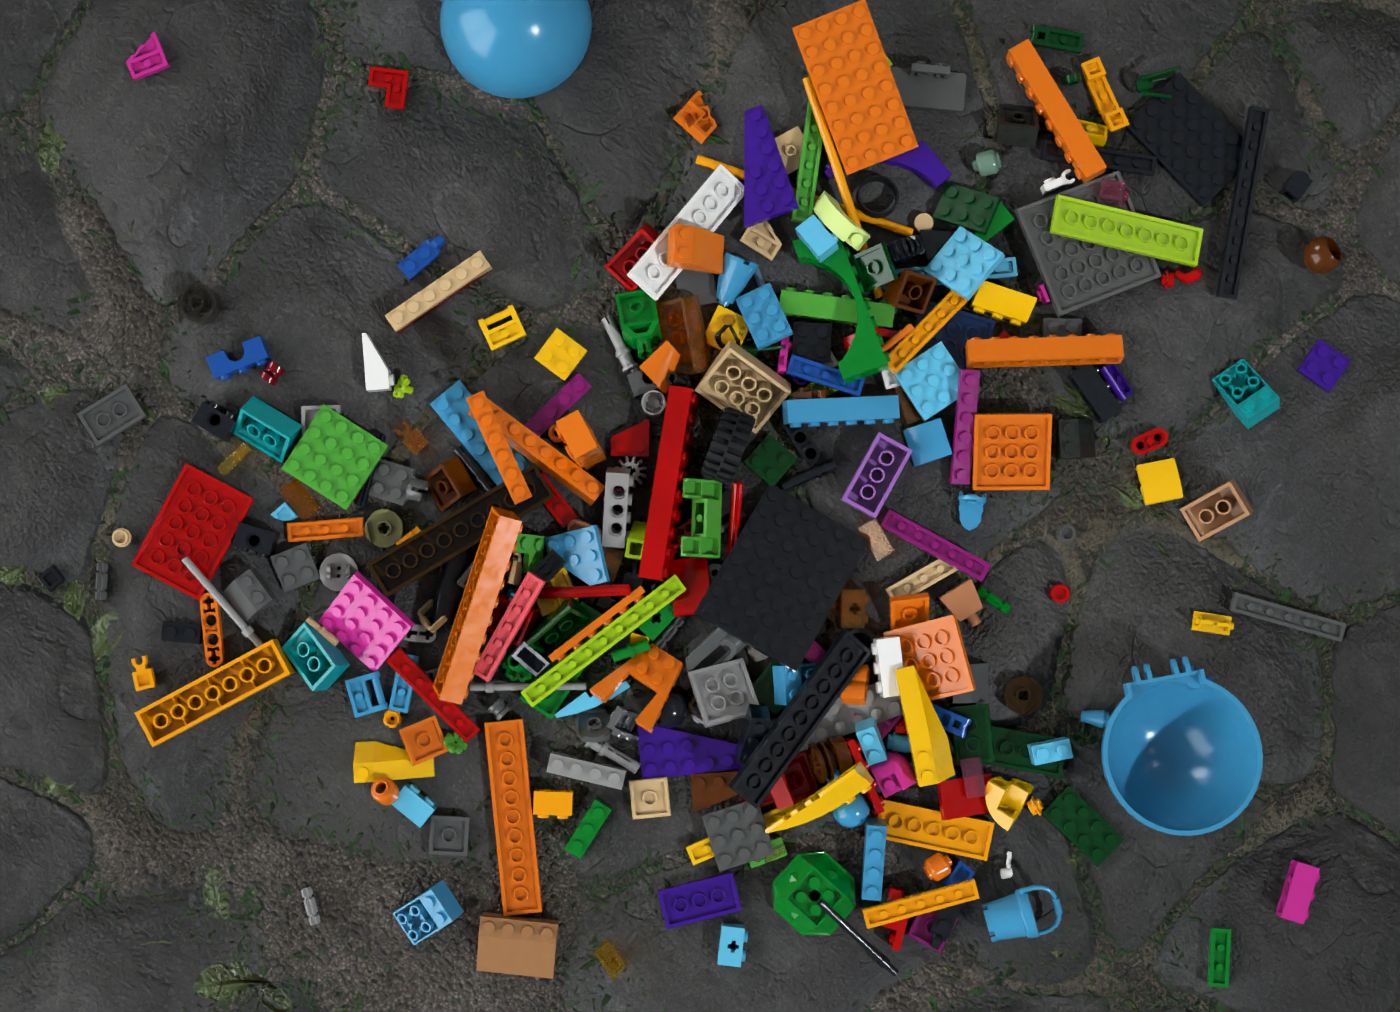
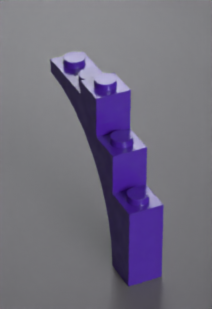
M923 140L918 143L919 147L877 163L898 166L925 180L934 190L940 187L952 175ZM839 159L840 164H841V167H842V170H843V172H844V168H843V166H842L841 160ZM829 163L825 167L826 171L823 175L828 181L835 177Z

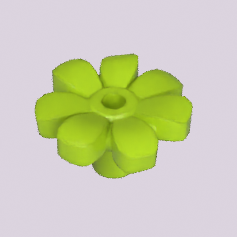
M402 374L397 380V384L394 385V397L401 399L404 397V393H413L414 388L408 386L410 379L407 378V375Z

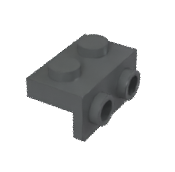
M617 706L611 714L607 727L613 730L612 734L618 738H624L628 741L631 739L638 740L639 736L631 731L636 724L635 719L639 714Z

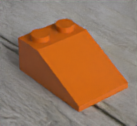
M678 223L669 228L666 267L714 274L723 273V235L696 226Z

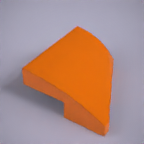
M698 90L673 119L702 144L715 130L717 124L710 115L708 105L705 106L701 98L702 92Z
M666 340L639 368L666 394L670 385L667 382V376L669 373H675L680 354Z

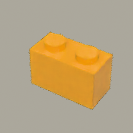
M535 789L533 815H538V818H549V815H557L558 819H568V816L573 814L574 790Z

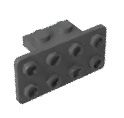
M916 61L912 63L910 68H891L904 107L958 112L963 110L966 88V75L964 73L950 72V66H946L944 63L929 65L924 61Z

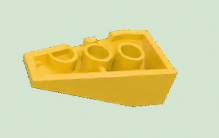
M378 741L356 742L353 760L354 783L375 782L383 777L391 780L435 776L434 758L412 766L405 749Z

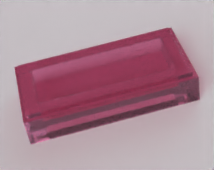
M980 756L961 759L960 764L967 798L986 796L987 790Z

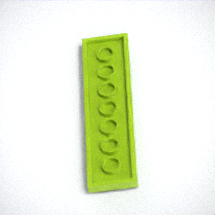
M1058 194L1055 199L1049 233L1196 267L1198 265L1204 229Z

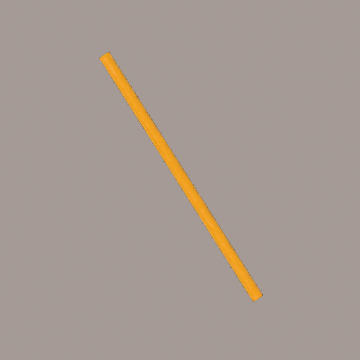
M806 77L802 81L847 215L861 227L828 125L810 77ZM867 242L860 248V252L869 249ZM881 286L873 289L875 299L883 297L884 293Z
M698 154L696 164L713 170L722 164L736 178L744 180V170ZM815 195L814 202L819 198L818 195ZM839 203L841 209L847 215L844 204ZM856 209L860 221L908 237L913 234V228L884 218H871Z

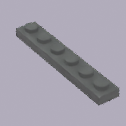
M1233 592L1228 610L1338 642H1342L1346 623L1237 592Z

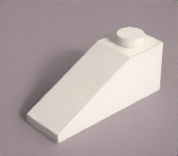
M362 333L366 391H392V386L395 385L394 374H391L390 369L367 333Z

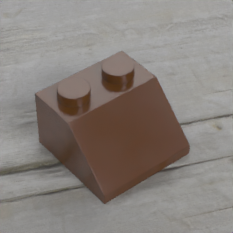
M905 269L897 275L899 279L887 284L882 300L894 307L924 315L938 279Z
M458 456L440 464L422 479L428 482V490L441 512L477 490Z

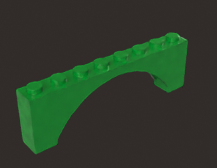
M838 238L839 249L820 263L801 239L794 240L792 242L800 265L807 263L832 273L846 285L856 302L858 313L856 333L849 350L843 359L837 362L845 385L889 369L887 362L891 361L887 350L883 351L881 347L884 344L881 334H876L875 327H877L874 316L870 317L868 310L871 307L868 299H863L861 294L864 292L861 281H856L855 276L858 273L855 265H850L849 259L851 254L848 247L844 248L843 241Z

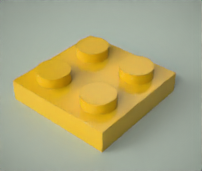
M556 328L534 359L563 381H566L588 351Z

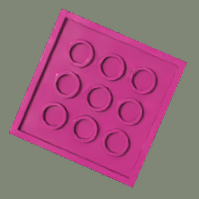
M358 571L350 578L318 621L373 672L380 669L415 625L409 617Z

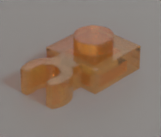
M403 421L402 423L406 427L405 431L401 432L398 428L395 431L397 434L405 436L402 442L414 455H417L430 442L416 428L411 432L410 425Z

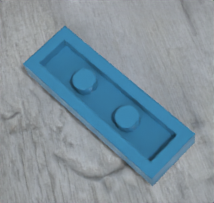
M407 654L418 665L420 656ZM397 672L388 710L408 713L413 688Z

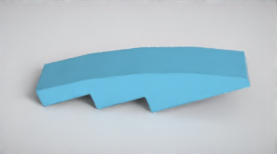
M625 680L607 701L631 687L629 682ZM586 690L558 711L555 716L559 718L577 714L604 702L594 695L590 696Z

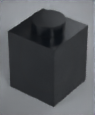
M1297 170L1290 175L1279 190V193L1295 203L1301 199L1313 181L1307 173Z

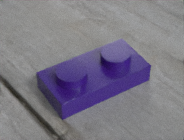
M1106 364L1099 369L1103 379L1109 383L1113 394L1120 401L1134 393L1116 364Z

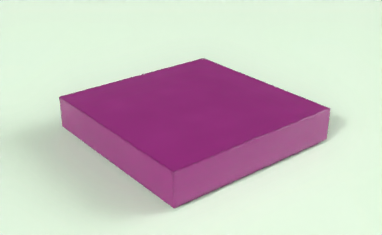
M937 910L914 916L906 935L930 947L929 944L932 936L929 935L930 927ZM942 941L936 951L941 953L946 942Z

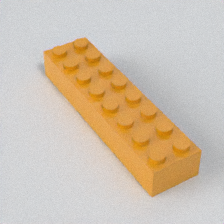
M272 639L135 712L151 746L155 747L295 673L278 639Z

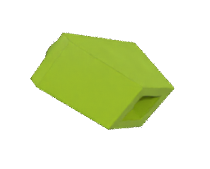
M633 522L627 539L625 558L641 560L647 522Z

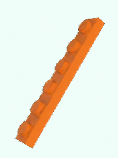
M484 390L467 397V403L514 504L516 505L533 497Z
M642 585L639 586L629 596L623 598L548 655L549 659L552 662L555 660L558 662L562 661L568 656L566 654L568 650L572 648L575 651L583 645L582 640L588 636L590 639L598 633L597 628L601 625H604V627L608 626L614 621L613 616L617 613L621 616L630 609L628 607L630 603L634 601L637 604L645 597L643 594L646 590Z

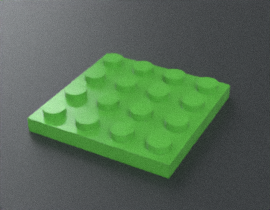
M323 404L281 469L343 509L348 510L389 445Z

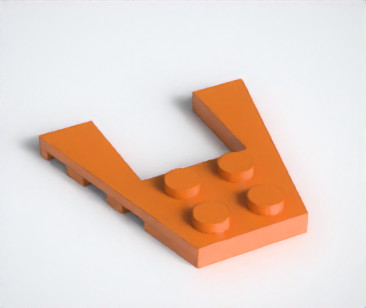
M653 643L649 645L650 651L635 655L634 658L628 660L589 689L592 695L606 703L630 675L655 691L657 694L635 719L636 724L650 733L653 732V727L659 719L661 710L683 668L681 661Z

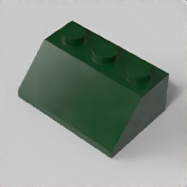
M569 597L554 612H551L546 619L534 627L527 636L526 644L543 654L550 655L591 618L579 601Z

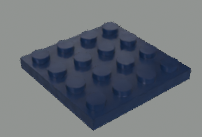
M928 302L924 315L918 313L914 328L938 303ZM959 310L910 361L942 341L959 369L980 370L981 375L982 368H966L965 345L967 340L974 337L981 339L991 338L996 321Z

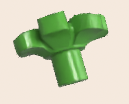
M456 732L453 735L450 733L446 734L443 745L448 746L447 749L450 753L456 752L461 754L468 747V744L461 737L459 738Z

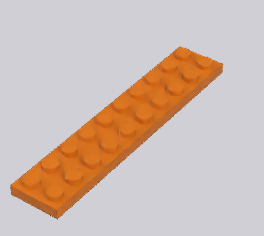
M522 718L485 722L503 915L510 916L542 912L524 720Z

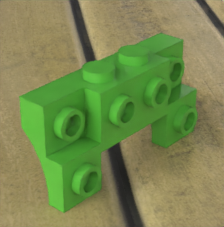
M683 478L682 498L692 499L691 537L681 536V556L720 558L722 483L715 480Z

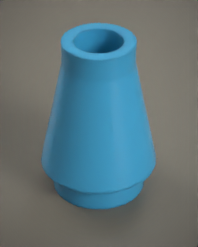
M1105 709L1081 711L1080 722H1085L1099 728L1106 727L1109 712H1106Z

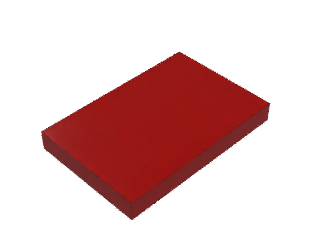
M691 557L671 560V577L676 575L687 589L673 600L674 616L693 615L711 585L708 558Z
M988 772L947 779L938 783L941 819L945 821L989 813L985 800V790L987 782L992 779V774Z

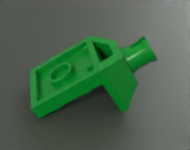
M642 289L615 294L625 345L629 348L637 349L640 359H645V351L647 352V358L653 354L652 346H655L662 339L655 300Z

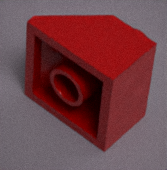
M803 756L792 760L770 790L778 809L793 806L817 792Z

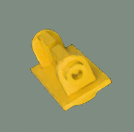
M1194 611L1191 630L1229 636L1230 630L1234 629V623L1231 622V616Z

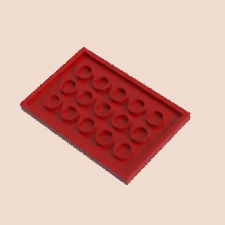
M185 463L131 565L200 601L206 589L181 560L188 556L211 582L235 537L239 522L244 521L255 499Z

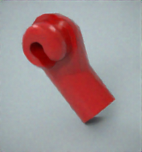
M1194 267L1193 270L1187 273L1179 269L1174 271V278L1185 284L1198 281L1202 277V270L1199 267Z

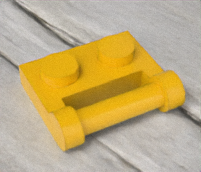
M513 304L488 318L478 320L491 351L526 336V332ZM510 315L512 316L513 320L488 330V325Z

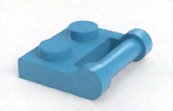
M379 671L345 681L355 718L389 708L380 684ZM366 680H372L378 701L376 706H373Z

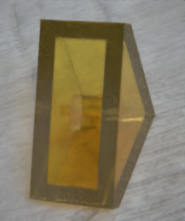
M608 939L594 951V954L611 979H614L627 967V958Z

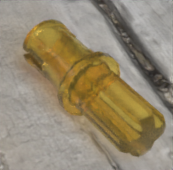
M242 442L218 466V471L224 476L227 475L237 464H241L240 461L252 449L245 442Z

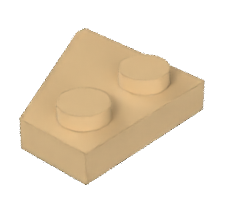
M767 221L747 228L739 241L771 262L782 246V243Z

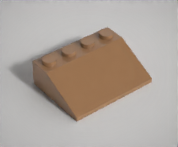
M483 912L480 917L476 971L553 979L560 920L516 915L504 916L498 913Z

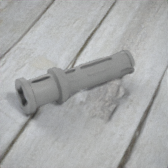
M609 315L607 318L610 324H608L606 318H603L601 322L616 350L615 357L620 360L623 366V373L637 368L639 365L631 355V348L626 347L613 316Z
M608 740L593 743L586 742L584 747H589L598 752L599 756L608 757L633 774L637 772L641 763L610 746L611 743Z

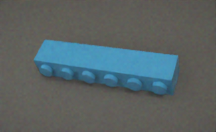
M898 395L796 399L782 402L783 425H790V428H800L801 424H808V427H819L820 423H827V426H838V422H845V425H857V421H864V425L876 424L875 421L882 420V424L894 423L895 419L900 418Z

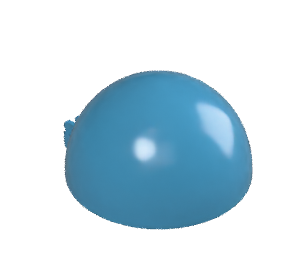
M440 0L442 2L440 29L449 59L468 82L480 90L495 96L528 98L554 89L569 78L577 69L585 56L590 42L592 17L588 0Z
M1186 656L1181 659L1184 673L1179 672L1177 661L1170 659L1172 675L1153 678L1151 668L1147 663L1143 665L1145 680H1141L1138 668L1131 666L1133 682L1123 684L1125 697L1111 713L1101 743L1102 768L1112 794L1133 818L1145 826L1163 833L1193 836L1222 828L1238 817L1248 806L1261 779L1263 768L1262 744L1251 715L1244 705L1228 690L1207 680L1204 669L1191 671L1189 659Z

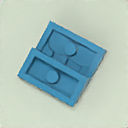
M941 418L903 430L907 446L913 450L911 458L914 467L952 455Z

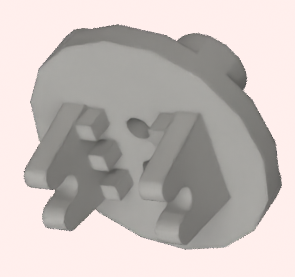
M342 553L332 554L326 557L320 566V579L330 590L341 591L350 578L358 571V567L350 556Z

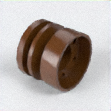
M841 735L827 738L826 745L822 741H817L816 744H808L809 763L819 783H824L827 779L833 780L835 777L834 772L839 776L853 766L850 750Z

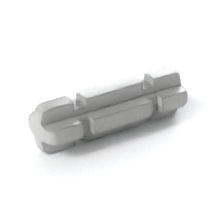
M305 887L301 890L302 898L304 897L303 902L307 915H309L308 920L310 925H316L321 921L319 914H317L316 901L312 897V888Z

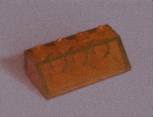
M699 296L681 297L656 304L663 343L667 340L680 354L675 373L688 376L706 373L711 366Z

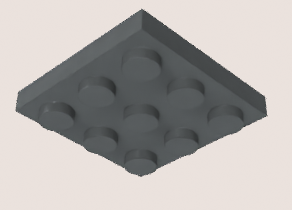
M747 801L702 815L719 872L775 854L769 834L765 832L767 827L760 806L756 809Z

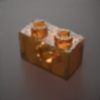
M841 590L840 628H865V624H868V613H865V605H868V593H865V590ZM853 603H855V605L859 607V610H857L855 614H853V611H850L849 609L850 607H853Z

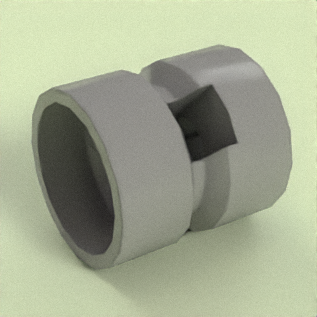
M656 390L646 392L641 400L642 409L650 417L662 415L666 409L664 395Z

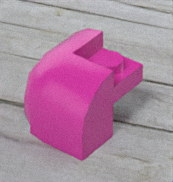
M886 751V761L869 766V770L884 798L900 790H905L917 782L911 764L899 752Z

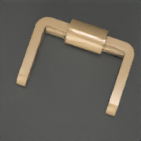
M430 599L417 612L423 627L432 633L437 631L447 621L446 616H441L431 626L427 617L424 616L433 606L434 599Z

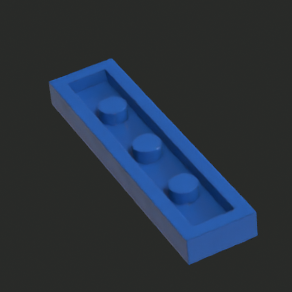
M793 354L785 373L856 397L860 396L865 378L845 385L839 369Z

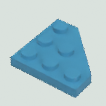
M597 525L544 538L547 554L553 549L567 562L564 568L589 586L610 581Z

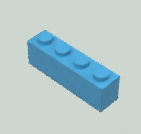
M867 818L861 878L862 900L881 901L887 832L886 819Z

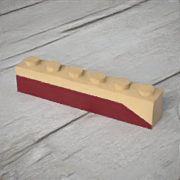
M478 251L387 313L385 317L393 329L400 334L493 269L481 251Z

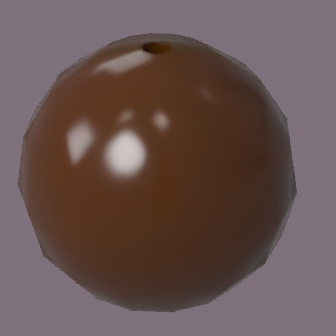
M1316 237L1309 241L1303 250L1304 265L1310 271L1317 274L1330 273L1339 266L1342 259L1340 248L1331 237Z

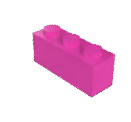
M1291 859L1276 915L1304 924L1305 920L1309 917L1308 908L1310 901L1312 902L1315 896V884L1320 879V868Z

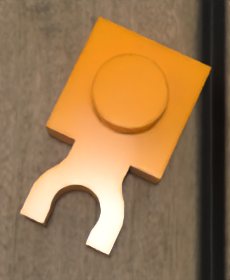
M147 655L141 656L142 664L137 662V658L131 659L132 665L137 671L132 673L136 691L157 687L153 668H147Z

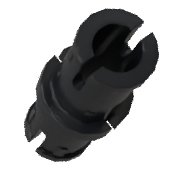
M672 372V374L669 373L667 376L669 384L692 388L694 391L699 384L698 380L691 379L685 374L679 375Z

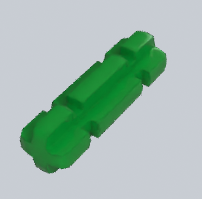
M982 586L978 588L977 594L980 598H984V601L996 609L999 608L1004 614L1009 612L1011 609L1010 604L1003 602L1001 598L992 592H987L986 588Z

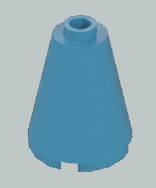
M724 251L723 273L719 274L716 298L719 299L718 303L729 306V303L734 304L735 298L739 297L759 265Z

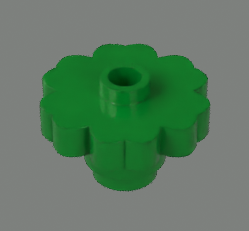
M515 645L510 647L509 654L504 656L502 667L506 669L505 675L511 681L527 683L533 680L535 676L510 655L517 648Z

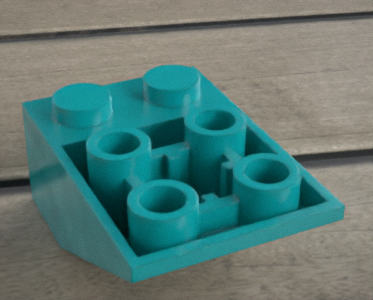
M1244 358L1212 379V382L1233 413L1247 429H1250L1280 408V397Z

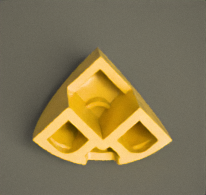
M994 777L987 782L985 800L988 810L993 819L1006 831H1009L1022 811L1034 788L1033 785L1016 778L1006 781L1002 777Z

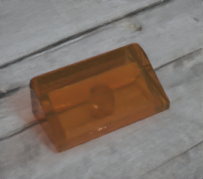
M902 387L894 388L895 395L899 396V407L905 424L908 425L922 420V417Z
M297 478L279 490L302 520L308 519L320 509Z
M876 518L858 528L863 538L869 541L868 546L877 561L895 552Z

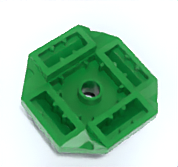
M825 850L797 853L772 881L773 909L802 935H831L839 926L817 905L820 899L827 902L843 919L856 907L853 875ZM813 890H817L820 893L816 899L809 897V893Z

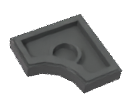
M683 269L676 277L677 290H685L691 293L696 298L698 306L718 303L714 273Z

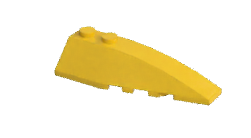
M914 665L894 669L916 781L919 787L938 784L955 775L947 734Z
M859 761L771 823L765 829V832L771 833L795 827L821 817L844 803L848 805L856 799L855 795L859 792L864 794L870 790L874 779L861 761Z

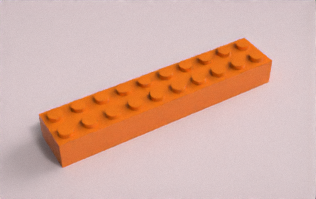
M579 410L556 421L558 426L555 427L559 438L566 444L564 447L569 457L581 468L584 467L586 470H589L607 460L591 427Z
M494 506L491 507L433 684V689L439 700L462 705L463 699H466L469 689L467 687L469 681L473 680L475 673L473 669L475 663L479 662L481 655L479 651L481 645L485 644L487 627H490L493 619V609L498 605L499 598L497 596L499 590H502L505 580L503 578L505 572H508L510 569V557L516 550V539L523 529L522 521L512 511Z

